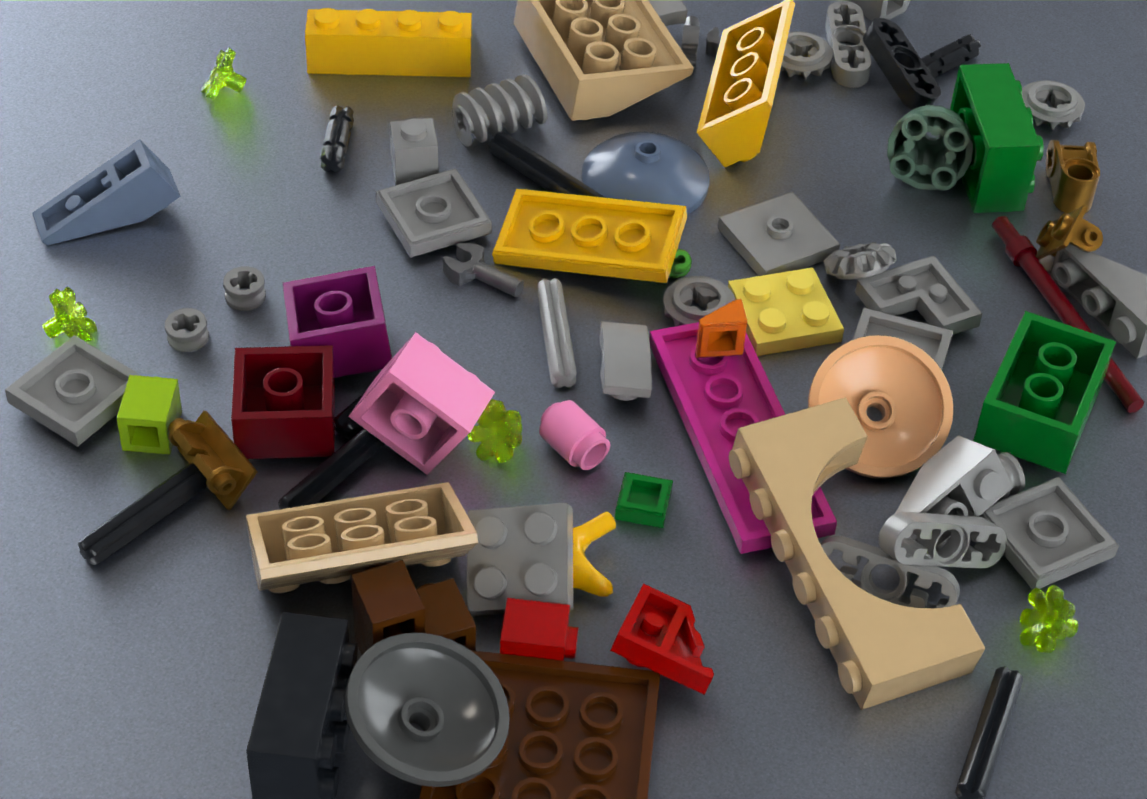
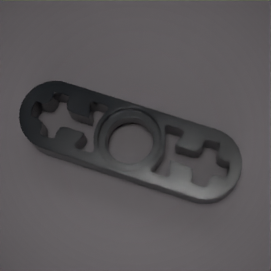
M875 18L864 34L863 41L902 103L911 110L925 105H934L941 95V89L902 29L888 19Z

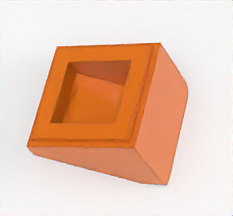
M741 299L734 300L699 319L695 351L696 358L743 355L747 318Z

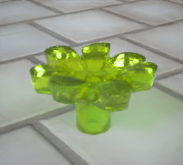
M230 47L225 52L222 49L219 51L215 60L217 67H213L209 80L201 88V92L205 93L207 98L214 99L219 90L225 86L240 93L246 83L247 78L233 71L232 63L236 52Z
M68 286L62 291L55 289L49 295V300L54 306L55 316L42 324L45 333L52 339L64 332L69 338L75 335L85 342L92 341L91 333L98 331L97 325L92 319L84 317L87 315V311L81 302L75 304L76 296L74 291Z
M495 399L489 401L477 421L479 425L474 426L467 435L471 442H481L476 450V455L480 460L486 461L495 455L499 463H504L513 458V449L522 443V418L517 410L506 411L502 401Z
M1051 585L1046 593L1039 588H1034L1029 593L1028 600L1034 608L1033 610L1025 608L1021 613L1020 623L1029 627L1021 632L1019 636L1020 642L1025 646L1036 645L1038 652L1051 653L1056 648L1057 639L1064 640L1066 637H1073L1077 633L1078 621L1076 618H1073L1076 612L1075 605L1064 599V591L1056 585Z

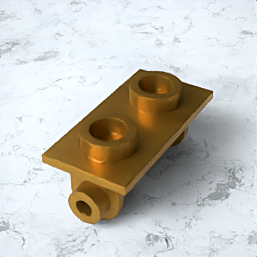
M1082 206L1068 214L1063 213L1059 219L1055 221L1049 220L1045 224L1036 240V243L1040 245L1036 255L1038 260L1049 255L1055 258L1057 251L1066 248L1069 243L1086 252L1095 251L1102 245L1103 234L1101 230L1083 219L1087 210L1086 206Z
M203 410L196 422L184 420L183 418L173 420L168 426L169 441L177 447L189 464L194 463L206 477V485L209 490L216 495L227 510H231L258 471L207 411Z

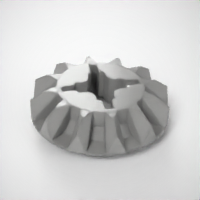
M799 31L789 32L780 71H787L789 77L797 74L801 75L804 79L809 74L821 76L823 70L831 66L832 48L828 42L817 35Z
M1044 80L1032 82L1022 89L1023 101L1026 107L1031 108L1036 126L1046 124L1053 130L1057 125L1070 128L1073 122H1080L1085 109V102L1082 96L1072 87L1060 82ZM1047 101H1050V105H1052V107H1049L1048 104H1046Z
M876 242L869 244L859 243L855 246H845L842 250H834L824 259V265L827 274L834 275L838 279L851 280L883 273L890 265L896 262L897 258L895 249L889 244H877Z
M705 276L684 277L669 285L664 293L665 317L673 318L675 326L697 323L704 316L734 301L735 296L725 284L716 279ZM692 299H694L695 303H698L700 307L706 308V310L700 311L697 306H691Z

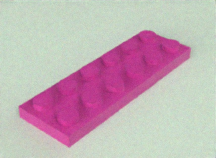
M699 322L650 331L649 341L652 353L740 554L772 548L771 534L766 524L754 515L750 504V493L743 480L735 477L729 463V452L733 448L738 428L786 415L747 333L745 335L743 355L696 358L695 351ZM819 487L812 496L811 503L812 520L817 538L835 535L837 520L821 487Z

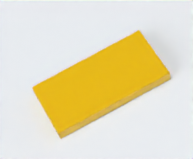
M516 189L492 252L494 264L667 283L687 220L686 206Z

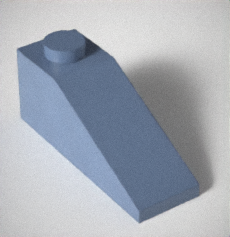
M139 139L32 214L41 241L46 246L146 221L181 196L170 169Z

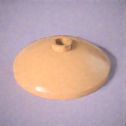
M881 335L851 340L834 350L824 360L812 380L808 396V408L846 397L868 436L858 463L845 468L855 474L878 479L896 478L910 474L920 469L926 461L939 452L949 435L953 420V398L948 381L938 364L925 351L908 341ZM867 408H877L881 412L882 419L880 421L869 419L866 412Z

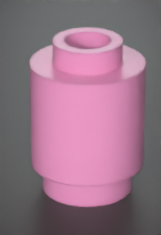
M567 400L561 403H554L543 413L539 429L540 436L571 466L580 467L582 470H590L604 460L610 449V441L606 438L605 430L574 401Z

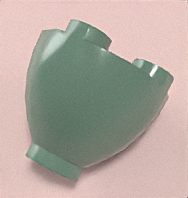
M925 105L912 109L897 121L888 138L887 157L890 162L891 173L896 178L917 189H951L957 180L964 176L972 162L973 141L968 126L956 112L943 106ZM927 132H930L931 135L937 136V137L931 138V137H929L926 133H927Z

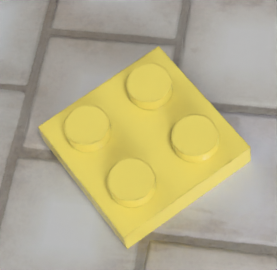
M813 267L728 281V288L734 294L735 300L741 299L747 318L746 333L757 356L842 342L844 327Z

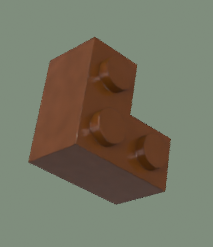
M403 560L386 565L372 566L363 572L351 575L355 641L358 644L361 655L379 641L405 633H427L442 636L463 645L469 650L476 651V625L454 578L435 584H424L416 589Z

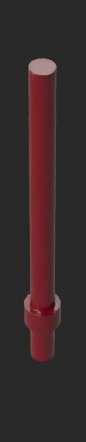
M1006 216L996 218L992 223V228L1006 245L1005 253L1015 266L1023 268L1062 323L1093 333L1036 257L1037 249L1028 237L1020 235ZM1111 358L1104 380L1129 413L1137 412L1143 407L1144 401Z

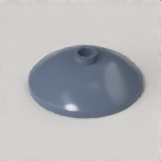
M629 132L614 136L591 150L584 160L581 180L582 183L606 198L686 206L688 215L695 211L705 200L709 189L710 176L708 167L702 157L684 142L661 133Z

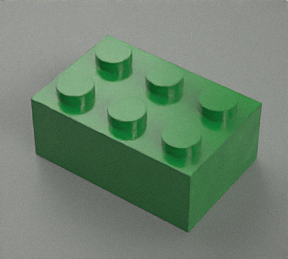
M1009 63L959 65L950 110L956 112L966 123L973 141L972 162L964 176L961 177L973 213L1024 211L1028 194L1034 191V170L1036 162L1042 160L1044 144L1042 136L1037 135L1035 132L1031 108L1026 107L1023 101L1021 82L1015 80Z
M1025 311L983 402L973 441L1066 474L1104 381L1116 341Z

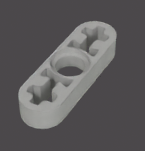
M850 1L833 2L828 7L825 23L827 42L833 51L831 61L833 79L844 87L858 88L868 82L871 68L870 51L863 41V36L866 33L863 10L859 5ZM840 42H850L856 45H844Z
M898 512L886 520L879 533V546L881 550L904 565L989 568L1000 560L1005 552L1007 542L1006 533L1002 528L983 517ZM951 529V537L947 545L940 551H936V545L941 535ZM912 533L918 536L917 542L913 539L904 538L911 537ZM970 539L974 542H982L976 543L974 547L969 545Z
M831 536L820 543L827 556H830L834 549L843 552L842 560L855 566L860 562L861 556L868 558L869 560L861 572L860 581L853 579L858 569L842 566L839 571L855 585L880 599L914 608L950 607L956 605L960 595L958 581L953 574L945 569L936 566L904 565L884 553L881 548L844 536ZM879 564L891 565L899 574V585L891 590L880 589L872 580V569ZM910 572L918 575L913 585L929 589L933 582H938L942 584L941 593L949 596V599L941 598L937 605L928 602L929 594L916 588H913L910 598L903 596L902 594L910 580Z

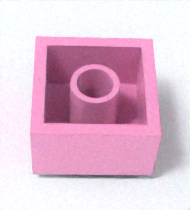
M415 332L374 378L348 417L428 475L471 432L495 391L481 382L476 375L468 372L444 354L435 344L428 342Z

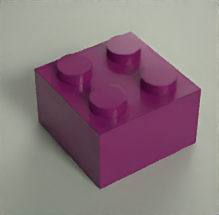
M375 266L283 282L290 345H333L335 378L363 372H374L383 369L392 359Z

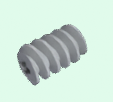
M525 74L517 76L515 80H503L499 85L496 83L489 84L485 89L475 88L469 94L465 92L456 94L452 104L454 128L458 139L466 147L471 146V133L481 143L487 140L486 128L489 129L494 137L496 133L502 132V124L511 134L517 131V119L521 126L527 129L532 127V115L539 124L546 123L548 118L541 90L536 82Z

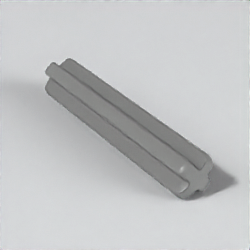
M556 278L551 280L542 279L538 283L537 295L551 383L557 388L563 386L570 388L576 383L577 371L562 283Z

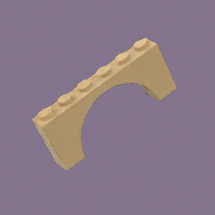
M845 397L738 428L733 448L729 452V463L735 477L743 480L750 493V504L757 519L764 521L771 534V545L775 556L780 562L785 561L793 577V588L797 599L801 604H807L815 620V631L819 642L825 649H830L838 665V676L842 687L848 694H853L860 709L863 710L972 673L985 650V646L961 604L943 608H914L880 599L846 578L835 567L821 547L812 520V496L834 474L858 463L868 437Z

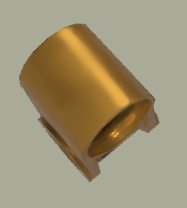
M1050 140L1046 153V175L1050 180L1053 203L1060 211L1067 214L1082 206L1087 207L1085 212L1087 213L1092 207L1101 171L1097 161L1096 144L1094 142H1086L1084 146L1060 145L1058 140Z

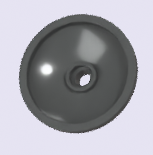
M405 633L379 641L359 658L346 685L344 697L346 718L359 746L382 769L414 784L445 787L461 784L477 777L497 758L508 735L509 707L499 680L488 665L475 653L463 645L442 636L427 633ZM410 723L419 725L423 731L417 730Z

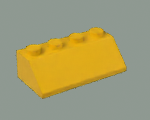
M785 0L724 29L722 32L696 133L725 168L739 161H749L760 153L794 12L795 3L793 0Z
M308 9L305 28L307 74L471 77L472 13H459L456 11L417 12L415 10Z

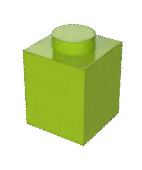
M129 375L117 414L122 451L171 455L173 445L168 438V426L173 420L181 418L182 415L178 379Z

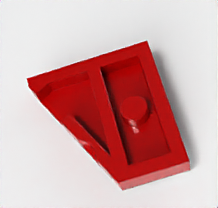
M643 583L610 651L624 657L629 663L637 667H646L705 695L714 676L712 668L703 667L700 659L705 646L701 634L694 627L696 620L691 605Z

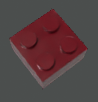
M333 345L235 348L231 421L234 444L247 459L330 457L335 453Z

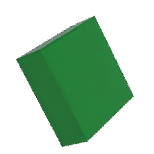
M625 472L615 509V520L664 528L672 494L673 480Z

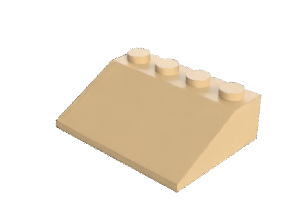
M517 0L514 26L571 121L610 117L691 76L693 73V66L648 0Z
M449 482L246 515L259 591L268 589L273 593L289 592L298 588L299 584L320 581L324 584L341 583L348 580L350 575L363 572L372 566L386 565L403 560L405 566L420 563L428 567L442 566L449 563L451 558L465 556L478 543L477 532Z

